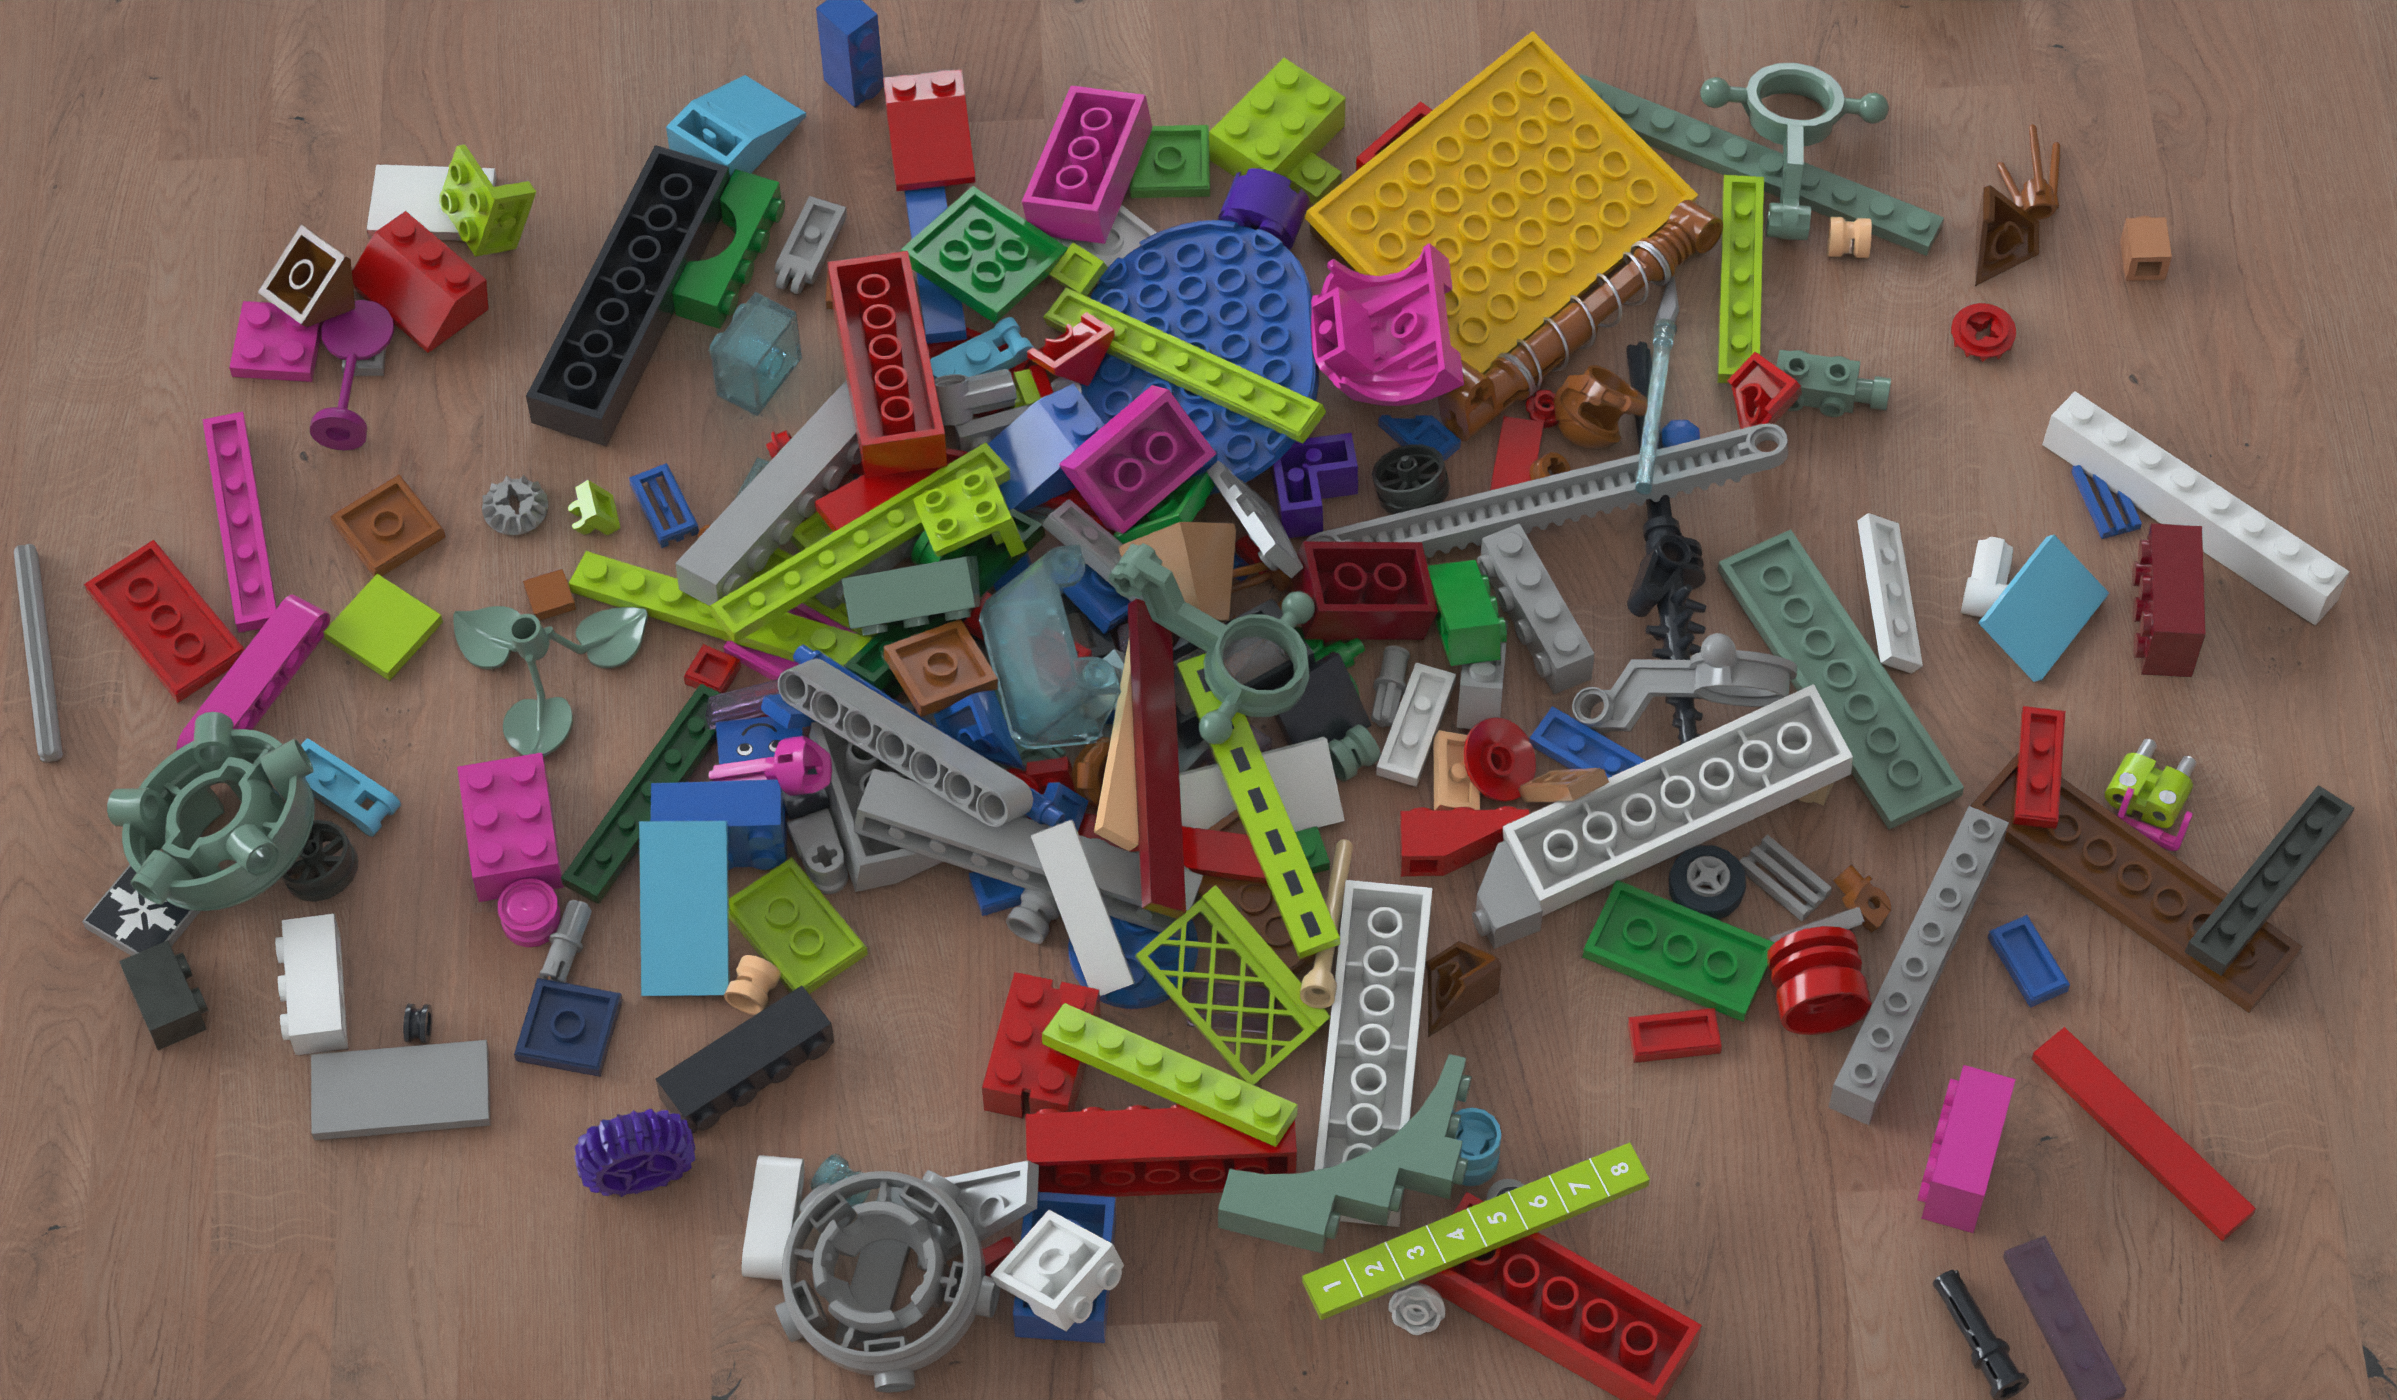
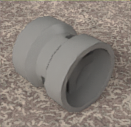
M1025 888L1021 894L1022 903L1019 907L1012 909L1006 919V924L1017 936L1031 943L1041 944L1049 933V923L1051 920L1059 917L1060 911L1054 897Z

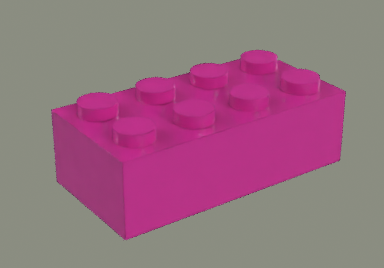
M1070 86L1022 199L1026 221L1051 237L1101 244L1106 243L1153 128L1146 95Z

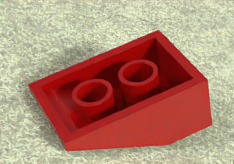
M962 69L883 78L896 191L976 183Z

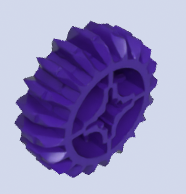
M648 1109L645 1112L639 1113L633 1110L627 1115L617 1114V1117L611 1120L603 1119L600 1121L599 1126L588 1128L587 1134H583L578 1138L574 1158L583 1186L589 1187L591 1192H601L603 1196L619 1194V1196L623 1197L626 1194L650 1191L659 1186L667 1187L669 1181L682 1178L683 1173L689 1171L692 1168L691 1163L696 1160L694 1153L696 1148L692 1130L689 1129L687 1120L681 1119L680 1114H669L668 1110L654 1112L652 1109Z

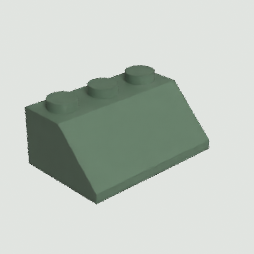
M977 556L961 557L841 579L850 629L862 627L863 636L888 631L887 623L903 620L904 628L929 624L928 616L945 613L946 621L971 617L970 608L980 607Z

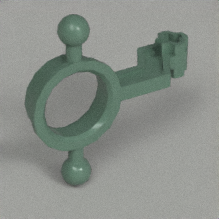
M1776 63L1761 68L1750 77L1747 88L1730 86L1724 79L1713 77L1704 81L1700 89V97L1708 107L1720 108L1728 102L1741 103L1749 117L1751 126L1759 135L1773 143L1783 145V178L1780 202L1769 204L1766 237L1787 240H1808L1811 206L1799 205L1804 165V146L1822 142L1831 134L1833 125L1845 114H1857L1865 122L1875 124L1884 120L1889 112V104L1883 95L1874 92L1868 93L1861 99L1846 98L1841 86L1831 75L1815 67L1799 63ZM1792 93L1812 99L1819 103L1826 111L1821 116L1810 120H1794L1780 117L1769 111L1761 100L1774 94Z
M1132 543L1109 574L1108 580L1115 586L1117 593L1128 599L1132 596L1140 598L1142 595L1154 622L1207 652L1203 661L1205 680L1213 695L1222 702L1217 711L1208 712L1200 720V735L1207 743L1217 745L1229 739L1233 731L1231 720L1236 712L1249 717H1272L1289 711L1302 698L1310 678L1307 648L1294 628L1298 624H1305L1312 618L1315 612L1313 599L1307 593L1296 591L1287 595L1282 602L1283 616L1281 619L1269 615L1248 614L1234 619L1228 625H1225L1184 601L1173 572L1161 565L1163 561L1158 558L1152 547L1144 543L1141 545ZM1245 637H1261L1275 642L1287 652L1292 661L1294 677L1284 687L1275 690H1255L1247 687L1229 675L1223 664V650L1233 641Z

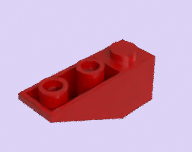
M1503 806L1495 810H1475L1471 807H1458L1453 810H1431L1425 807H1418L1410 811H1400L1401 877L1445 876L1494 852L1498 843L1504 841L1503 826L1529 815V809Z

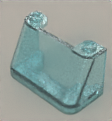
M1080 545L1059 546L1049 550L989 597L979 614V622L991 667L998 678V693L1009 733L1012 739L1024 748L1040 749L1095 743L1121 693L1117 675L1113 667L1106 660L1099 657L1078 658L1061 598L1064 588L1076 585L1085 572V562Z

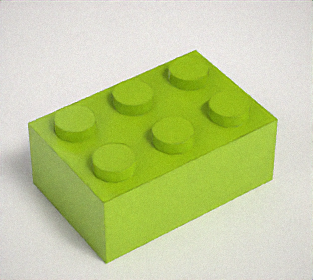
M1283 58L1209 131V160L1234 177L1240 171L1241 176L1246 175L1248 169L1251 168L1272 171L1286 177L1310 152L1316 155L1345 126L1346 97L1286 58Z

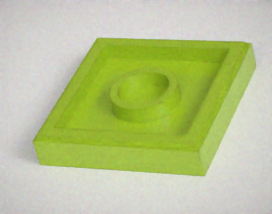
M376 574L323 633L327 641L390 681L443 623L441 614L379 574Z

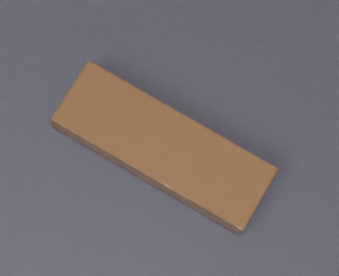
M1600 768L1551 770L1521 785L1518 790L1524 803L1574 801L1610 782L1604 769Z

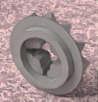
M524 474L520 479H511L506 475L503 482L499 484L491 483L490 491L487 495H482V512L485 521L497 532L507 535L524 534L535 529L544 520L548 511L547 495L539 482L529 481ZM511 495L517 497L520 502L519 514L517 515L515 510H512V507L509 505Z

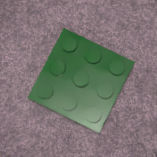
M972 186L908 242L900 252L908 251L912 270L995 324L1050 274L1068 247Z

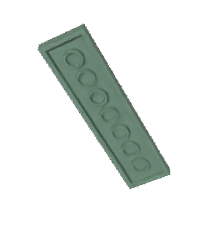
M1791 529L1719 561V574L1772 654L1788 659L1798 666L1797 677L1791 680L1795 689L1799 691L1812 684L1815 685L1853 756L1852 775L1889 830L1962 796L1964 786Z

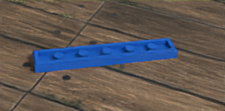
M944 186L904 191L911 240L948 208ZM916 272L926 343L967 339L962 302Z

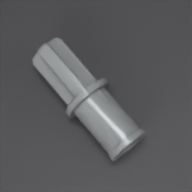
M1388 646L1384 649L1380 675L1374 680L1373 684L1376 695L1371 720L1377 723L1378 727L1382 728L1393 725L1399 708L1400 698L1404 695L1407 687L1404 678L1410 653L1400 646Z
M570 900L567 903L557 932L550 935L549 941L552 945L543 968L539 973L541 979H547L548 976H551L550 980L566 983L576 953L581 952L583 949L580 941L592 913L591 908L585 902Z

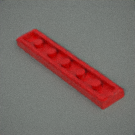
M1084 813L1078 835L1089 839H1101L1111 846L1123 849L1094 833L1097 815ZM1182 826L1184 867L1200 875L1268 884L1246 834ZM1139 841L1138 846L1129 852H1139Z
M2065 1027L2033 1052L2031 1059L2222 1242L2254 1215L2256 1208Z

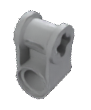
M825 808L786 822L797 856L801 858L811 881L822 894L829 895L841 891L846 886L849 877L844 862L843 849L828 809Z

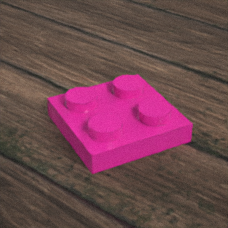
M243 301L229 367L232 377L312 382L322 334L321 328L324 321L305 327L273 303Z

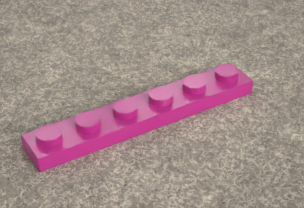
M242 411L202 419L238 633L261 629L277 609L247 425Z

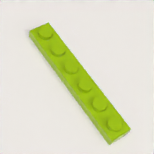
M1724 175L1717 383H1728L1727 380L1754 352L1760 354L1764 177Z
M1066 1003L1062 1005L1042 1033V1043L1047 1047L1275 1147L1298 1115V1104Z

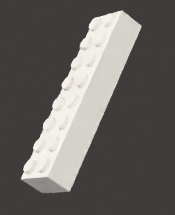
M1812 684L1608 778L1610 783L1574 801L1555 802L1503 826V839L1509 845L1543 910L1542 916L1612 885L1616 880L1625 879L1850 775L1853 756L1815 685Z
M1346 880L1340 928L1341 944L1338 946L1335 974L1337 990L1331 1011L1314 1170L1333 1167L1369 1152L1395 1135L1410 1120L1432 888ZM1401 1207L1399 1213L1391 1211L1387 1226L1400 1227ZM1342 1215L1340 1221L1379 1225Z

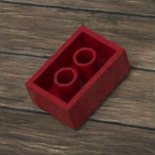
M2151 523L2147 540L2141 539L2139 542L2138 561H2134L2132 569V586L2139 587V597H2135L2133 603V621L2140 622V633H2136L2134 639V658H2141V675L2192 677L2206 635L2202 526Z
M1303 541L1297 553L1303 568L1292 578L1294 592L1301 591L1307 593L1313 599L1315 606L1312 618L1305 624H1301L1304 639L1424 640L1438 609L1422 542Z

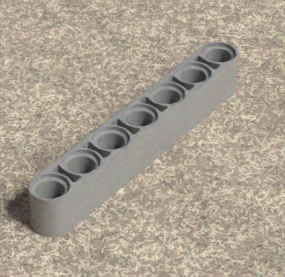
M811 659L780 674L778 690L782 699L787 704L986 825L1000 827L1031 810L1033 806L1032 792L1023 780L825 661Z

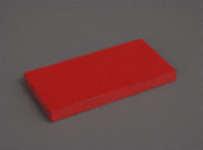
M155 540L150 541L84 584L86 592L177 703L230 670L245 650Z

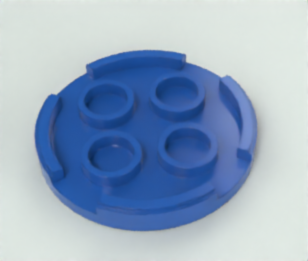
M1110 916L1135 982L1132 985L1100 996V1001L1119 1008L1141 1009L1158 1005L1170 999V996L1135 957L1138 952L1161 932ZM1191 919L1186 927L1185 941L1198 942L1197 931ZM1172 936L1168 940H1180V938ZM1069 938L1068 952L1072 972L1081 986L1088 987ZM1160 946L1148 956L1160 970L1178 971L1179 947ZM1185 947L1183 972H1194L1198 959V948ZM1167 977L1177 989V977ZM1183 978L1182 988L1187 984L1190 978Z

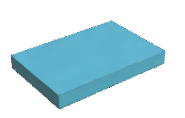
M2053 534L2043 540L1978 623L2031 680L2036 682L2044 678L2108 596L2109 592Z

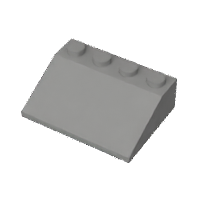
M912 703L902 704L918 714ZM938 711L922 717L938 727L933 716ZM812 722L809 739L824 748L831 756L832 777L830 784L825 787L830 808L827 809L834 822L855 892L895 884L942 863L943 861L853 832L857 809L873 768L884 772H895L902 775L905 779L914 780L820 723Z

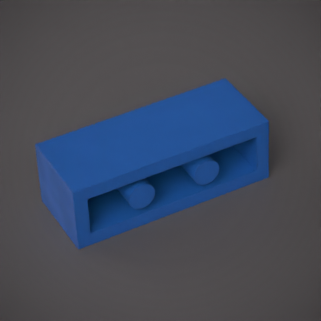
M826 0L816 8L824 81L856 108L866 99L874 98L881 88L884 87L878 15L862 0Z

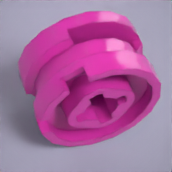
M534 878L520 879L509 884L498 900V915L501 919L502 929L506 937L514 944L527 948L541 946L549 942L551 934L557 932L561 921L558 899L552 887L544 881Z

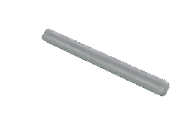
M33 544L18 545L14 549V559L37 751L40 760L48 763L60 760L63 753L39 557L36 547Z

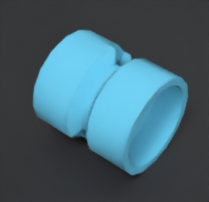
M1478 1108L1461 1109L1455 1113L1461 1115L1456 1139L1462 1141L1461 1158L1468 1159L1462 1185H1481L1492 1178L1498 1167L1501 1145L1500 1125L1494 1116L1485 1110Z

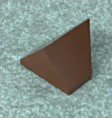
M1991 185L1983 188L1977 216L1975 286L2039 255L2040 222Z
M1458 941L1426 961L1425 966L1428 970V1037L1499 993L1501 963L1498 957Z

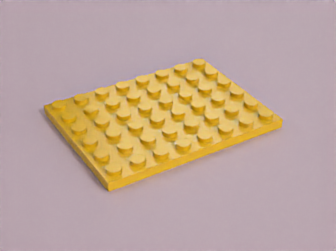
M1532 31L1307 210L1305 219L1358 273L1364 275L1383 276L1398 273L1408 268L1421 255L1423 247L1429 243L1449 259L1453 288L1452 291L1445 294L1451 346L1460 352L1462 360L1481 373L1486 374L1491 369V362L1500 353L1510 354L1518 347V339L1526 341L1544 326V317L1552 319L1571 304V295L1580 298L1598 283L1596 277L1598 273L1605 276L1624 261V251L1630 253L1631 246L1642 238H1651L1667 224L1670 214L1679 203L1689 199L1695 202L1698 194Z

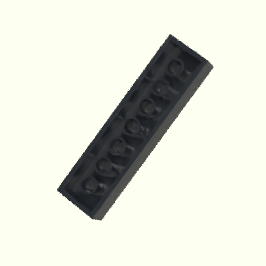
M654 146L526 395L532 424L607 447L675 311L672 292L687 262L700 261L722 218L720 198L730 180L729 167L661 146Z

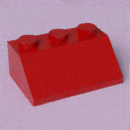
M407 211L401 213L373 234L352 270L354 290L367 301L376 302L386 308L393 318V323L427 353L489 310L487 280Z

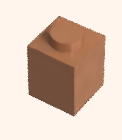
M2139 216L2136 218H2126L2120 239L2125 280H2166L2172 259L2166 217Z

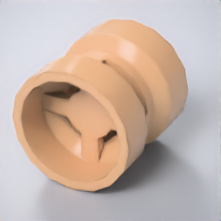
M1830 217L1827 239L1828 257H1841L1845 253L1853 254L1856 258L1868 259L1871 248V218H1858L1856 221L1851 222L1845 221L1843 217Z
M745 955L741 958L736 968L738 976L736 980L729 983L724 993V998L731 1006L741 1012L756 1015L766 1009L769 1002L767 994L769 990L776 987L781 977V972L775 965L763 958Z

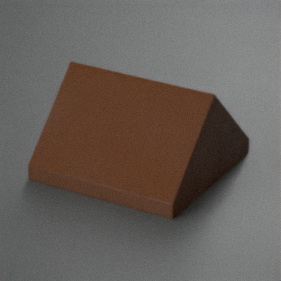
M301 225L258 293L305 327L315 325L355 309L351 259Z

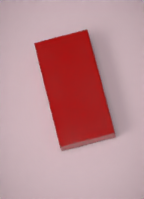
M1715 1008L1628 1017L1627 1025L1634 1063L1721 1054L1722 1044Z

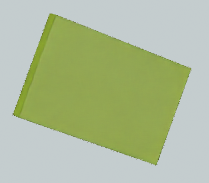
M792 857L729 898V919L760 957L771 962L781 972L779 980L790 993L803 986L808 994H810L868 955L867 947Z

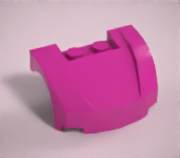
M1429 243L1423 247L1421 255L1408 268L1398 273L1383 276L1364 275L1355 272L1335 259L1328 262L1327 268L1330 270V274L1325 279L1321 294L1312 296L1311 339L1314 358L1319 369L1338 389L1354 401L1381 406H1402L1436 398L1464 385L1461 354L1450 343L1445 294L1452 291L1453 288L1449 259Z

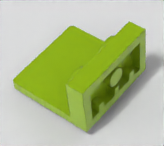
M464 144L456 146L442 191L439 195V204L442 211L448 215L458 230L460 238L466 242L474 256L477 257L517 249L536 191L529 181L494 187Z
M989 465L967 473L913 499L937 557L989 534H992L996 545L1005 543L1011 558L1027 551Z

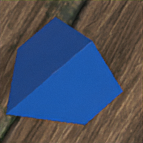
M994 690L969 695L933 715L939 729L989 761L1025 770Z

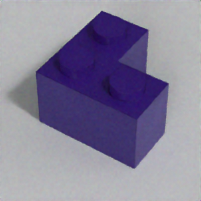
M1352 433L1307 438L1303 444L1295 441L1291 448L1271 466L1279 520L1288 538L1309 536L1323 532L1322 499L1358 494V465Z

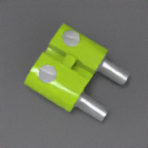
M2144 739L2137 753L2126 754L2105 791V799L2112 807L2120 810L2128 787L2135 789L2127 814L2132 815L2133 811L2137 810L2143 813L2141 820L2160 828H2169L2174 824L2193 789V783L2189 776L2196 765V761L2191 756H2184L2177 769L2166 765L2164 771L2155 768L2156 760L2151 759L2157 744L2152 739Z

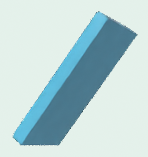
M640 821L641 996L724 995L730 983L728 821Z

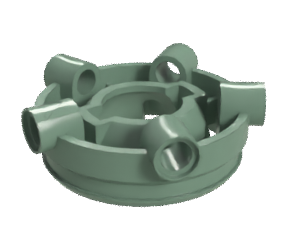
M207 712L199 715L195 720L194 741L178 749L162 761L148 775L139 788L113 790L108 799L107 812L113 825L123 827L122 844L127 861L136 872V875L131 880L132 887L143 897L156 904L161 905L168 901L177 907L187 910L213 911L242 904L263 893L281 879L302 853L311 833L315 812L313 793L305 777L313 773L314 770L310 759L297 739L293 738L282 744L274 737L263 732L233 729L234 723L229 716L219 712ZM217 783H225L231 787L241 801L240 809L235 818L222 830L212 835L201 837L204 830L216 818L225 813L223 804L210 786ZM224 860L235 861V864L224 870H221L218 865Z

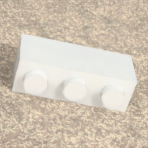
M334 914L282 920L283 937H276L275 945L278 963H284L285 975L278 976L281 1002L287 1001V1014L280 1015L283 1040L291 1041L295 1055L348 1049L341 937Z

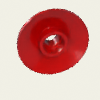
M1499 717L1485 719L1477 723L1470 730L1464 744V764L1474 786L1483 795L1495 801L1507 802L1521 797L1518 789L1521 785L1533 780L1536 773L1534 749L1524 731L1515 723Z

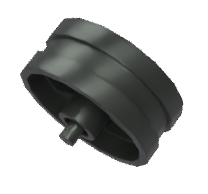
M1423 444L1405 445L1389 451L1375 463L1372 471V478L1380 506L1391 514L1442 503L1448 496L1451 487L1442 454L1434 447Z
M314 820L308 841L299 856L302 860L296 861L282 877V880L291 894L301 900L317 902L330 899L342 892L353 881L358 869V855L340 826L331 821ZM329 841L330 843L323 848V842ZM343 848L341 856H333L336 852ZM303 872L299 880L292 879L290 877L292 875Z

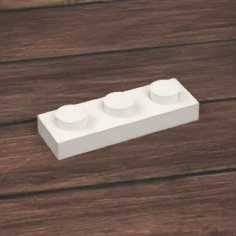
M1415 663L1377 764L1376 775L1417 787L1433 744V738L1437 734L1453 691L1456 674Z

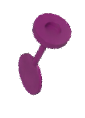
M367 300L355 301L354 310L325 320L321 328L322 341L327 350L339 359L346 360L338 407L325 408L318 411L311 419L310 435L320 445L334 450H354L366 442L367 424L356 412L348 410L356 361L366 360L381 353L390 344L394 334L393 318L388 310L376 302Z

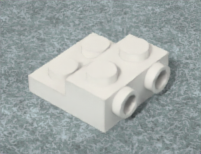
M1048 1210L993 1271L991 1276L997 1286L1029 1303L1034 1314L1067 1331L1074 1322L1082 1323L1089 1317L1093 1307L1092 1302L1103 1289L1111 1290L1119 1283L1122 1275L1121 1269L1124 1267V1264L1112 1243Z

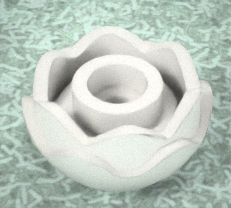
M1412 1283L1404 1286L1393 1294L1389 1302L1388 1309L1392 1313L1394 1324L1413 1335H1421L1435 1330L1440 1321L1445 1318V1305L1441 1296L1435 1289L1426 1284Z

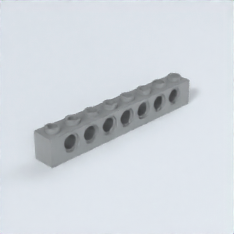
M1971 806L1968 807L1833 1085L1828 1108L1867 1125L1870 1124L2002 849L2009 822Z

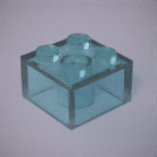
M757 292L751 296L746 304L742 303L738 306L730 325L723 333L720 332L714 337L709 349L717 396L756 416L761 413L802 359L797 314L795 311Z

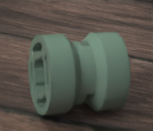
M1360 724L1349 729L1346 732L1345 738L1341 740L1334 739L1328 743L1334 774L1343 782L1354 777L1357 774L1358 768L1373 765L1379 761L1381 756L1375 739Z

